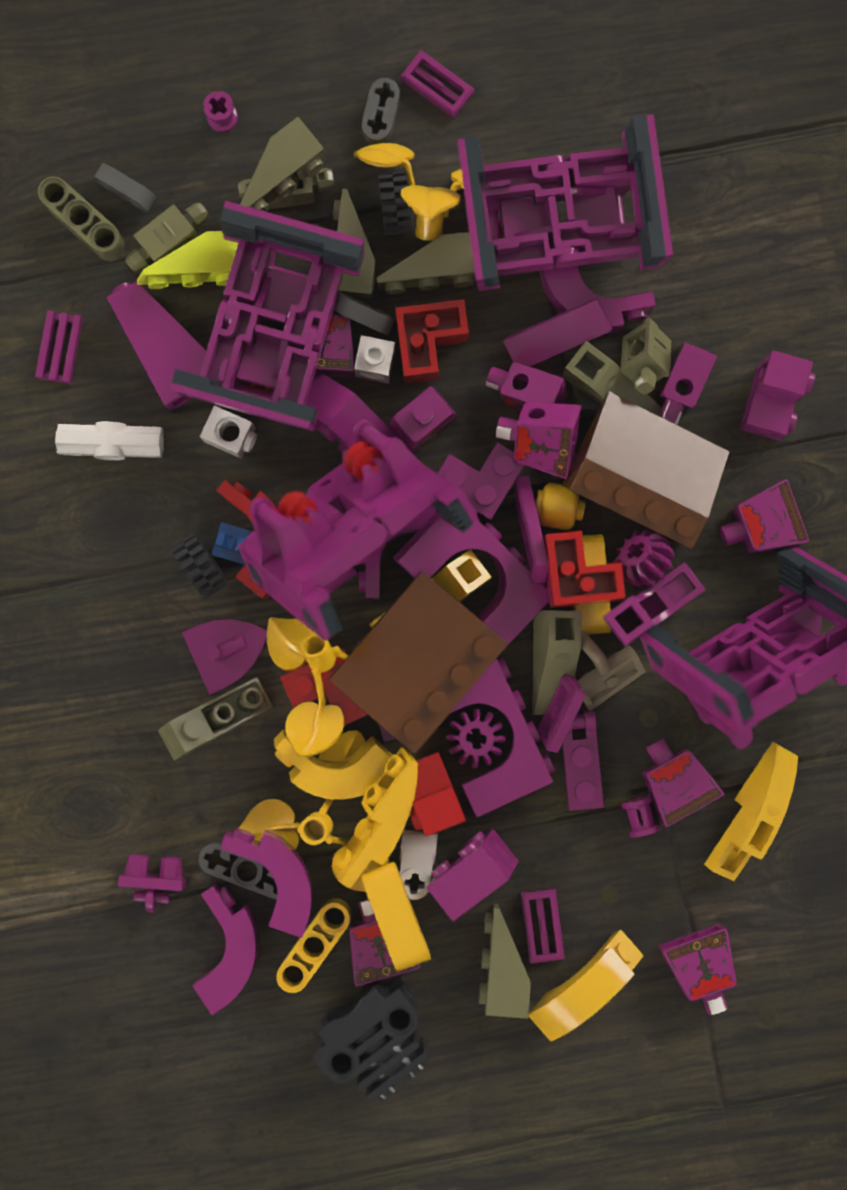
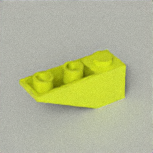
M206 231L143 269L137 279V285H148L150 289H162L168 287L169 284L182 283L183 287L190 288L201 286L203 282H216L218 286H226L238 243L225 240L223 231Z

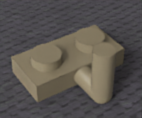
M581 631V648L592 660L596 668L584 674L576 683H579L581 690L585 691L586 696L582 703L591 711L646 671L637 653L630 645L614 653L607 660L603 651L585 631Z

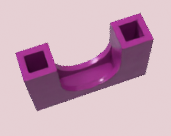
M471 505V507L477 515L478 511ZM437 511L401 548L393 559L413 578L420 571L431 578L457 552L466 549H480L484 551L495 563L499 581L494 598L477 618L509 645L549 602L547 580L544 583L534 584L530 571L523 565L526 559L513 547L507 550L499 542L502 535L489 523L483 526L477 520L468 530L462 533L445 522Z
M503 658L493 661L450 712L452 713L471 704H487L498 709L506 717L512 730L511 749L504 761L497 767L461 783L476 817L552 783L553 780L550 774L555 772L548 754L541 755L536 746V742L541 739L533 722L531 721L527 724L521 711L526 709V706L519 691L515 690L512 692L506 679L510 678L511 674Z

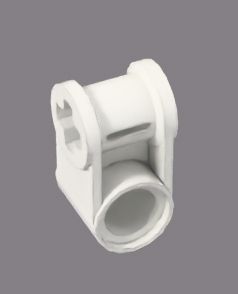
M403 830L400 852V875L409 899H420L429 891L426 887L431 882L438 833L425 836L423 831ZM413 873L419 874V880L425 882L418 885L417 890H411L410 884L405 882V879H411Z

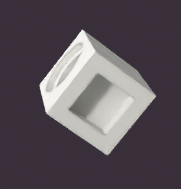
M361 335L354 367L356 377L389 384L396 352L395 342Z
M214 406L200 438L205 443L242 459L245 451L250 453L257 434L254 433L255 426L252 422ZM229 426H236L240 429L238 438L231 442L224 441V430Z

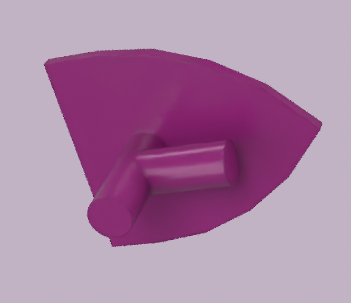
M232 619L213 620L182 632L209 695L225 689L241 679L255 664L267 638V630L249 622Z

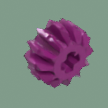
M648 528L643 532L635 530L631 539L624 538L625 544L623 547L616 549L618 557L613 562L622 564L623 580L641 590L646 585L654 588L656 580L659 578L665 580L664 573L666 570L673 568L671 560L676 556L669 541L662 534L659 535Z
M474 709V721L469 720L465 711L461 712L460 716L465 724L461 726L456 721H451L450 723L452 728L459 730V734L446 735V739L449 741H459V744L449 749L450 753L455 754L463 749L464 752L459 757L458 762L464 764L468 756L471 755L473 768H478V756L481 755L487 765L492 764L487 752L491 750L495 755L500 756L502 751L493 746V743L506 741L505 736L493 735V732L503 727L502 723L498 722L489 727L488 724L493 718L491 712L485 715L483 722L479 721L480 709ZM474 728H479V733L485 735L484 744L479 742L481 746L478 748H473L472 742L466 741L467 733L472 734L471 730Z

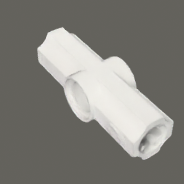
M102 421L96 422V425L58 424L55 444L57 453L64 456H94V458L102 460H124L125 457L162 458L164 435L162 427L126 426V424L120 422Z

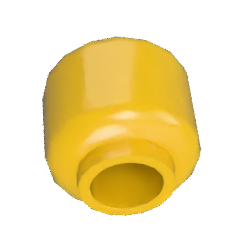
M548 483L543 490H537L535 505L541 526L566 531L574 526L575 520L582 521L585 501L579 500V494L557 483Z

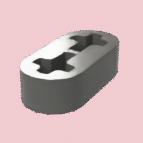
M378 79L370 88L362 119V133L364 139L370 144L386 143L392 135L400 104V89L392 79ZM384 89L390 90L391 97L387 98L385 108L380 107V95L378 94H382ZM377 116H381L382 128L385 130L382 129L379 130L378 134H372L370 126H374Z
M101 163L93 176V179L100 186L144 212H148L157 199L155 194L149 189L105 163Z
M338 293L334 307L336 312L376 331L389 335L396 318L345 293Z

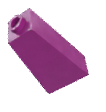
M137 281L132 284L126 282L114 288L113 294L106 298L164 406L169 411H172L194 399L171 391L170 386L175 369L200 375L206 350L141 285H137Z

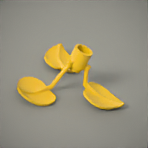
M378 143L354 152V158L357 157L359 160L372 166H402L406 170L409 186L401 190V197L413 209V214L416 215L415 236L422 240L433 241L442 235L444 217H448L450 208L460 203L461 197L456 191L461 188L464 189L461 169L451 173V180L454 183L450 189L443 187L432 188L415 185L411 164L408 161L414 158V152L407 147L394 143Z
M270 617L267 627V645L273 662L283 670L294 671L301 668L307 661L312 669L319 703L304 702L292 709L286 720L285 731L298 756L316 755L332 746L338 740L344 728V715L341 708L336 705H325L326 698L321 672L329 671L333 667L336 657L345 660L348 655L342 652L339 646L332 648L328 639L322 640L297 618L280 619Z
M358 730L342 733L332 746L321 752L319 759L339 761L348 758L366 740ZM267 799L258 803L239 827V829L255 834L254 840L259 842L265 829L270 830L288 841L295 849L299 845L298 833L310 845H318L324 840L327 844L336 843L344 847L348 843L345 838L331 835L333 822L327 811L334 799H326L320 811L313 812L302 823H294L295 812L289 804L279 799ZM389 858L386 860L384 865L389 864ZM371 860L362 874L382 865ZM332 869L335 878L339 881L334 870ZM361 875L351 888L341 883L349 889L366 892Z

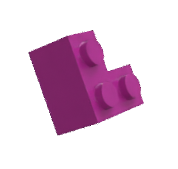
M772 350L757 365L740 430L778 441L786 436L787 432L792 433L797 420V413L793 412L795 403L798 400L800 401L804 394L810 393L814 383L815 374L810 373L813 362Z
M321 372L315 377L306 406L313 407L319 411L314 430L316 431L317 429L331 442L336 439L340 443L337 449L342 454L347 452L354 443H357L353 429L360 420L370 421L379 432L389 438L394 435L355 393Z
M497 443L480 472L449 454L437 474L460 487L469 503L478 511L477 517L490 524L525 465L514 460V452Z
M493 828L486 834H483L481 831L475 833L464 843L465 846L458 851L459 859L452 864L446 860L431 872L434 878L426 888L452 921L507 882L519 862Z

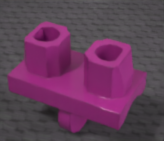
M131 854L128 856L125 872L119 875L118 886L146 888L147 891L134 892V901L145 902L146 912L154 913L157 903L169 904L170 893H160L158 889L182 891L183 887H187L188 876H183L182 858L162 857L160 874H148L149 856Z

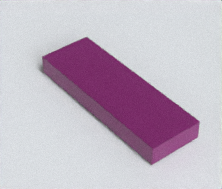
M596 297L508 336L503 342L513 362L530 367L583 344L585 341H590L612 331V326L599 297Z
M529 476L517 477L513 497L532 582L534 581V584L544 583L547 580L549 562Z

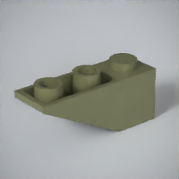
M299 117L295 118L270 138L240 205L267 212L269 204L278 197L281 199L286 198L296 189V184L306 176L308 178L313 177L323 168L326 161L324 148Z
M342 189L341 200L334 201L333 220L338 221L337 232L364 239V260L359 277L344 273L339 292L362 302L372 303L376 276L375 259L347 189Z
M470 232L439 236L377 277L378 290L385 291L388 295H396L406 292V288L419 287L421 291H433L439 289L440 285L453 284L457 288L472 286L474 281H476Z
M585 341L563 371L562 377L599 404H602L607 391L657 416H659L662 409L648 394H641L634 387V383L621 372V368L613 360L587 341Z
M540 611L533 619L532 715L545 714L564 674L575 677L581 650L582 611Z
M256 677L169 721L158 732L175 761L273 708V705Z
M493 903L492 913H485L484 933L490 934L489 948L483 947L481 969H487L486 983H480L478 1003L485 1005V1014L488 1016L528 1019L531 982L498 904Z

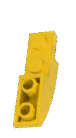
M774 742L771 743L734 799L742 808L704 863L712 872L735 881L751 855L761 860L763 859L788 809L797 773L798 756Z
M403 746L397 754L392 755L388 759L384 772L376 783L371 784L366 790L361 804L368 815L357 824L354 835L345 847L339 849L331 865L339 881L350 888L371 860L382 866L384 865L397 844L410 815L417 784L418 763Z

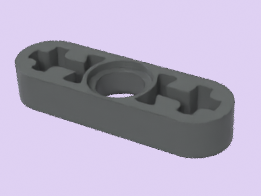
M220 842L210 843L201 850L198 861L205 873L277 900L278 892L274 890V883L265 880L264 887L257 885L264 874V866L262 864L220 849L222 844ZM217 849L221 851L220 857L227 861L232 860V854L237 856L238 859L231 868V875L225 873L229 867L225 864L219 863L215 868L211 867V860L206 858L207 853L212 854ZM244 861L253 862L258 871L256 878L250 881L243 880L238 874L240 863ZM269 872L267 876L273 878L272 874Z

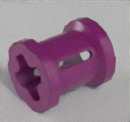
M223 91L211 92L206 96L203 103L204 112L210 127L219 133L231 131L237 124L238 119L236 110L233 107L232 98Z
M643 796L621 803L622 809H625L628 814L632 829L629 832L631 838L649 835L661 830L659 824H655L650 806V803L653 801L651 796ZM638 810H640L643 823L641 822V819H640V815H639V811H638Z

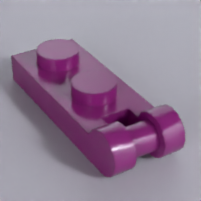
M594 710L583 711V715H576L562 743L569 811L604 807ZM584 729L585 739L573 740L572 730Z

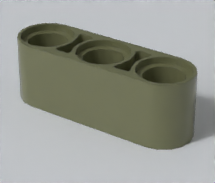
M53 176L44 179L40 183L38 196L45 207L94 253L105 261H114L125 252V242L116 227L61 178ZM64 192V196L60 201L50 202L54 193ZM89 214V219L86 223L75 225V220L79 215ZM114 236L112 245L106 248L100 247V242L104 237Z

